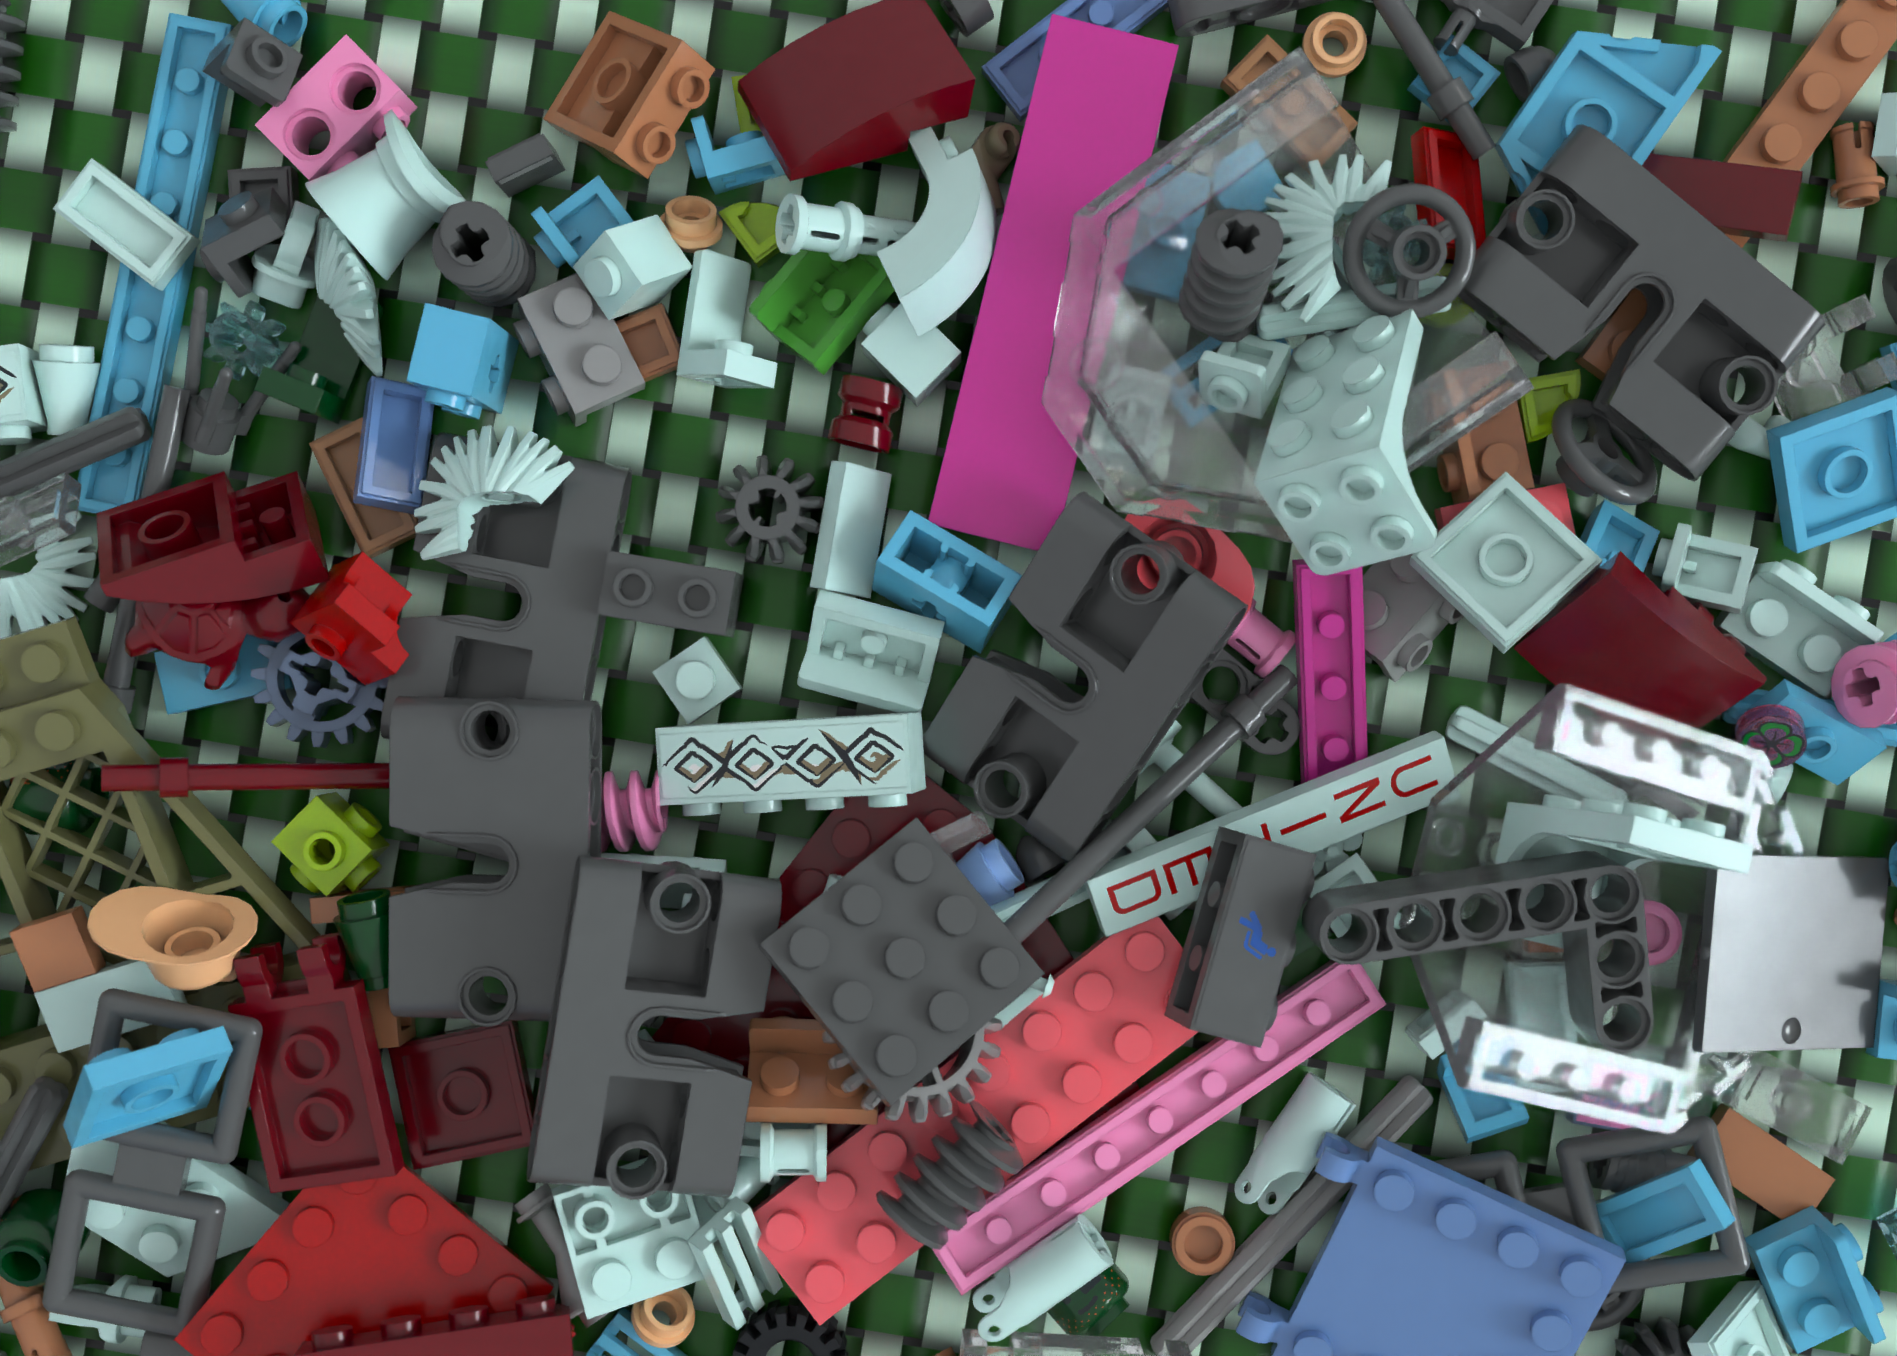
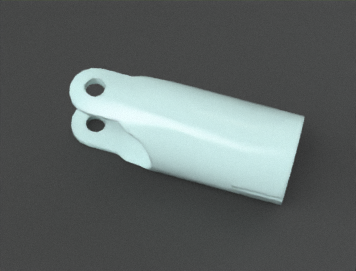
M1308 1072L1254 1150L1249 1163L1238 1177L1234 1188L1236 1198L1244 1204H1252L1257 1201L1261 1211L1268 1215L1279 1213L1319 1161V1158L1316 1157V1152L1326 1132L1337 1135L1356 1107V1104L1335 1087L1317 1075ZM1250 1182L1251 1190L1245 1193L1244 1186ZM1272 1194H1275L1276 1201L1270 1205L1269 1198Z
M1079 1214L1002 1268L992 1279L974 1292L972 1297L974 1307L980 1312L988 1313L978 1324V1334L982 1339L988 1342H998L1006 1338L1020 1327L1028 1325L1113 1265V1258L1107 1244L1098 1230L1085 1216ZM990 1294L994 1296L990 1301L983 1300L985 1295ZM992 1326L1000 1328L996 1332L989 1331V1328Z

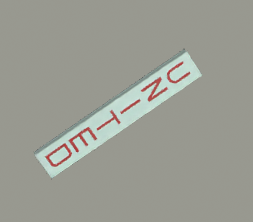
M1431 731L1107 862L1085 883L1101 931L1108 937L1197 901L1219 826L1314 853L1459 794L1445 738L1437 731Z

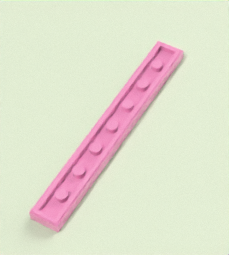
M1333 960L1328 961L1277 996L1278 1010L1276 1019L1272 1027L1266 1031L1261 1048L1216 1037L1024 1167L1016 1175L1005 1182V1186L998 1193H987L985 1195L986 1205L979 1212L969 1211L964 1208L967 1224L960 1231L945 1227L948 1233V1242L940 1250L932 1249L961 1296L1387 1005L1362 965L1339 964Z

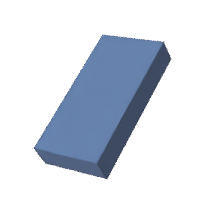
M371 376L366 388L353 503L414 514V510L421 507L424 491L418 488L421 480L426 481L434 404L424 401L426 391L412 384Z

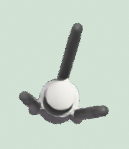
M198 286L194 291L184 388L191 390L181 441L193 450L204 454L224 455L229 451L235 435L245 436L248 434L254 416L269 396L254 391L242 409H238V400L228 393L233 372L227 367L219 371L213 388H204L199 392L208 290L204 286ZM297 341L291 342L271 369L285 374L290 363L300 353L302 349L301 344Z

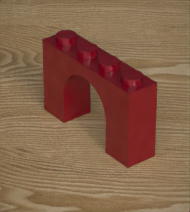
M539 1295L517 1300L515 1302L516 1310L489 1314L488 1305H471L450 1310L448 1312L449 1320L422 1324L421 1315L392 1317L380 1322L381 1330L353 1334L352 1325L329 1326L311 1332L312 1340L303 1341L294 1356H574L570 1308L561 1303L556 1304L554 1295Z

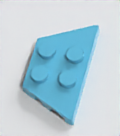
M1576 31L1571 34L1495 146L1520 196L1576 125L1589 126L1602 133L1642 166L1722 51L1713 45L1701 44L1696 47L1661 43V40L1640 37L1623 39L1611 37L1609 34ZM1528 207V211L1539 232L1545 236L1548 229L1546 215L1536 207Z

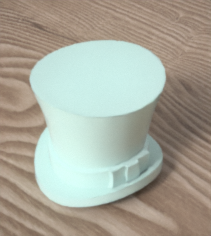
M392 109L384 115L387 135L375 143L376 148L336 171L305 183V187L318 205L385 280L391 277L405 255L435 222L440 223L442 216L450 205L466 201L460 192L427 159Z

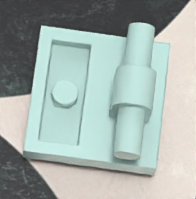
M647 1158L620 1166V1168L627 1170L635 1169L641 1166ZM562 1185L551 1189L587 1320L705 1279L688 1243L689 1238L700 1229L692 1195L656 1191L644 1199L631 1200L620 1197L611 1187Z

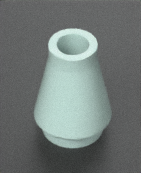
M39 344V360L32 361L47 419V434L60 436L89 423L101 363L95 362L93 346Z

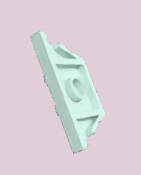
M164 1121L158 1122L160 1124L169 1125ZM99 1140L73 1148L66 1176L76 1169L113 1175L119 1143ZM193 1158L191 1160L186 1190L220 1197L226 1205L216 1259L254 1246L290 1204L278 1195L270 1193V1190L229 1163L218 1164ZM90 1199L85 1226L168 1278L186 1271L196 1220Z

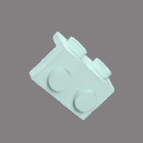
M820 589L814 606L807 650L798 674L797 685L805 689L896 713L922 712L945 622Z

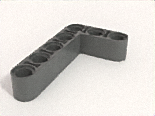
M1579 851L1327 889L1316 893L1308 900L1303 909L1302 926L1305 934L1331 960L1347 965L1562 933L1569 1011L1572 1021L1578 1028L1606 1049L1615 1053L1626 1054L1641 1048L1653 1032L1654 1016L1642 885L1640 879L1632 870L1595 851ZM1607 874L1608 882L1606 889L1599 897L1592 899L1593 885L1601 876ZM1543 884L1544 895L1541 901L1535 907L1527 910L1526 899L1530 891L1536 886ZM1479 893L1480 905L1477 911L1471 917L1461 919L1460 911L1464 901L1470 896ZM1415 904L1416 915L1413 921L1404 928L1395 929L1394 921L1398 911L1406 905ZM1351 914L1352 920L1349 930L1342 937L1328 939V928L1332 921L1340 915ZM1613 940V949L1610 955L1605 960L1597 963V955L1601 946L1607 941ZM1619 1004L1618 1013L1610 1023L1603 1025V1018L1606 1012L1612 1006Z

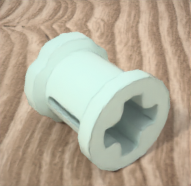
M761 1122L760 1182H770L773 1175H813L816 1182H826L827 1124L816 1123L814 1129H774L771 1122Z

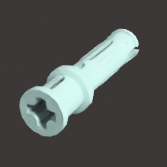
M789 193L782 200L777 213L775 237L777 247L781 253L795 255L801 249L828 253L831 259L846 262L856 257L857 254L878 256V251L897 242L917 222L863 215L861 210L850 202L840 201L834 207L807 203L803 196Z

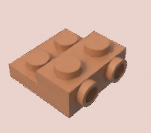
M609 11L543 119L559 132L596 149L611 162L648 179L656 165L665 163L674 153L676 146L675 134L689 111L700 107L706 101L710 91L709 79L715 68L682 39Z

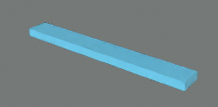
M169 13L135 190L199 239L228 91L227 86L204 73L203 68L209 53L234 27L231 24ZM197 247L163 291L150 285L120 262L89 423L127 406L140 408L147 416L148 423L152 429V435L145 442L81 468L72 509L96 514L141 498L164 384L170 385Z

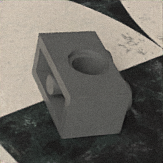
M608 550L597 615L734 638L744 576L734 571Z

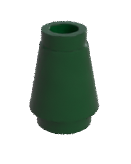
M389 889L361 891L345 896L336 902L339 915L334 917L333 922L357 977L364 980L366 991L389 988V897L391 896Z

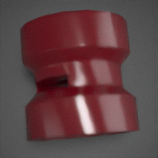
M843 375L838 392L843 403L840 415L831 421L828 439L865 451L889 454L893 439V433L889 428L892 414L900 409L904 393L903 389L866 377Z

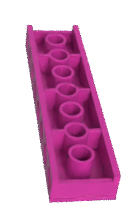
M1056 14L1051 15L928 519L935 525L1038 551L1058 517L1065 509L1179 45Z

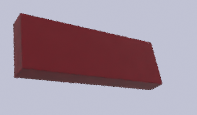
M1651 153L1642 164L1647 171L1724 234L1787 242L1803 171Z

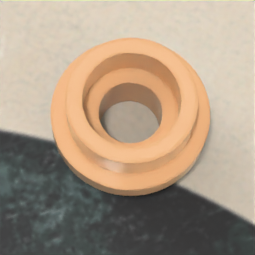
M1328 12L1318 16L1310 23L1302 40V53L1308 66L1317 74L1329 78L1342 77L1354 71L1364 58L1367 49V38L1363 27L1354 17L1343 12ZM1327 38L1338 39L1343 45V54L1332 56L1326 53L1323 48V40Z
M676 197L666 204L665 213L660 217L672 235L671 237L677 242L681 250L686 253H695L696 250L707 249L709 246L716 244L723 234V222L717 215L716 206L703 197Z
M683 1287L634 1303L631 1310V1321L635 1332L644 1342L658 1348H671L683 1342L695 1323V1309L689 1293ZM660 1310L665 1312L670 1318L671 1325L660 1323L655 1319L652 1311Z

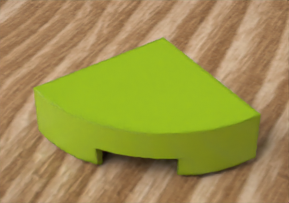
M749 201L732 204L718 213L759 268L780 252L775 237L776 218L780 206L762 202L749 203Z
M1580 369L1525 378L1513 382L1526 444L1550 435L1552 433L1553 414L1558 406L1567 400L1578 398L1581 386Z

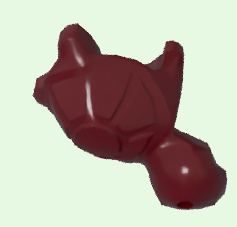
M302 588L256 599L222 603L170 604L136 601L135 624L126 634L125 651L130 657L145 655L158 649L186 662L206 664L210 667V671L205 679L204 686L209 690L220 689L235 669L246 634L260 639L280 642L300 632L290 622L310 595Z

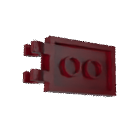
M339 933L318 935L312 939L313 945L303 946L296 950L299 965L305 978L282 981L284 959L280 942L255 945L250 948L251 955L238 956L233 960L238 981L243 988L244 997H239L227 1005L228 1012L255 1018L260 1021L263 1027L249 1102L270 1193L396 1176L405 1166L364 980L344 981L346 950Z

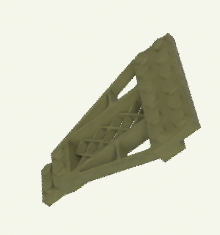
M76 616L0 638V877L20 924L71 909L76 900L94 907L102 898L108 896V894L85 884L94 862L97 861L126 876L120 890L133 888L137 882L146 886L167 887L200 894H215L243 886L298 948L313 945L312 939L321 934L191 791H188V797L163 799L229 871V873L199 882H193L162 800L159 798V791H114L111 799L108 800L79 786L90 762L99 766L110 764H160V756L134 729L125 705L99 677ZM76 759L65 783L45 770V768ZM14 778L9 790H7L4 780ZM27 779L59 794L47 822L33 818L12 807ZM68 800L102 816L91 839L74 830L58 827L60 816ZM114 822L136 832L141 846L134 860L103 845ZM17 823L41 834L33 851L25 831ZM53 840L83 855L73 877L43 863ZM47 885L65 894L57 910ZM11 937L0 940V956L17 952ZM99 946L104 960L111 964L129 960L109 953ZM297 952L283 955L284 975L282 981L305 978L299 965ZM345 966L344 981H351L348 969ZM237 977L231 982H218L202 989L183 991L188 1004L228 1012L227 1005L239 997H244L243 988ZM46 1024L0 1037V1141L29 1086L37 1078L49 1076L55 1082L64 1083L69 1092L29 1171L70 1159L72 1148L63 1124L82 1068L87 1063L90 1044L58 1053ZM157 1025L145 1026L121 1034L119 1048H129L133 1052L159 1044L168 1035L180 1030ZM228 1062L206 1108L164 1120V1122L171 1126L183 1127L217 1117Z

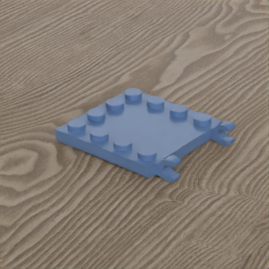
M1326 1132L1316 1152V1157L1319 1158V1161L1315 1167V1172L1338 1183L1351 1182L1353 1184L1290 1311L1273 1303L1265 1296L1250 1291L1238 1311L1241 1319L1236 1327V1332L1256 1343L1274 1342L1271 1347V1356H1574L1623 1268L1626 1257L1624 1249L1616 1244L1384 1138L1376 1136L1368 1152L1338 1135Z

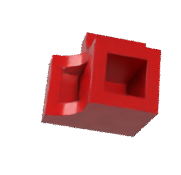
M362 551L331 567L328 571L330 580L319 583L290 624L305 635L307 645L315 653L328 660L336 661L361 683L368 685L396 674L409 656V653L403 648L398 638L397 631L400 626L397 624V619L400 611L412 594Z

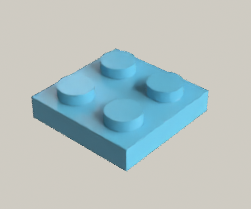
M1885 387L1766 431L1782 538L1785 547L1798 554L1897 518L1896 390Z
M224 1026L199 1032L196 1028L183 1029L168 1035L157 1045L133 1052L129 1048L112 1049L96 1056L89 1064L84 1065L63 1124L71 1148H77L206 1108L233 1051Z

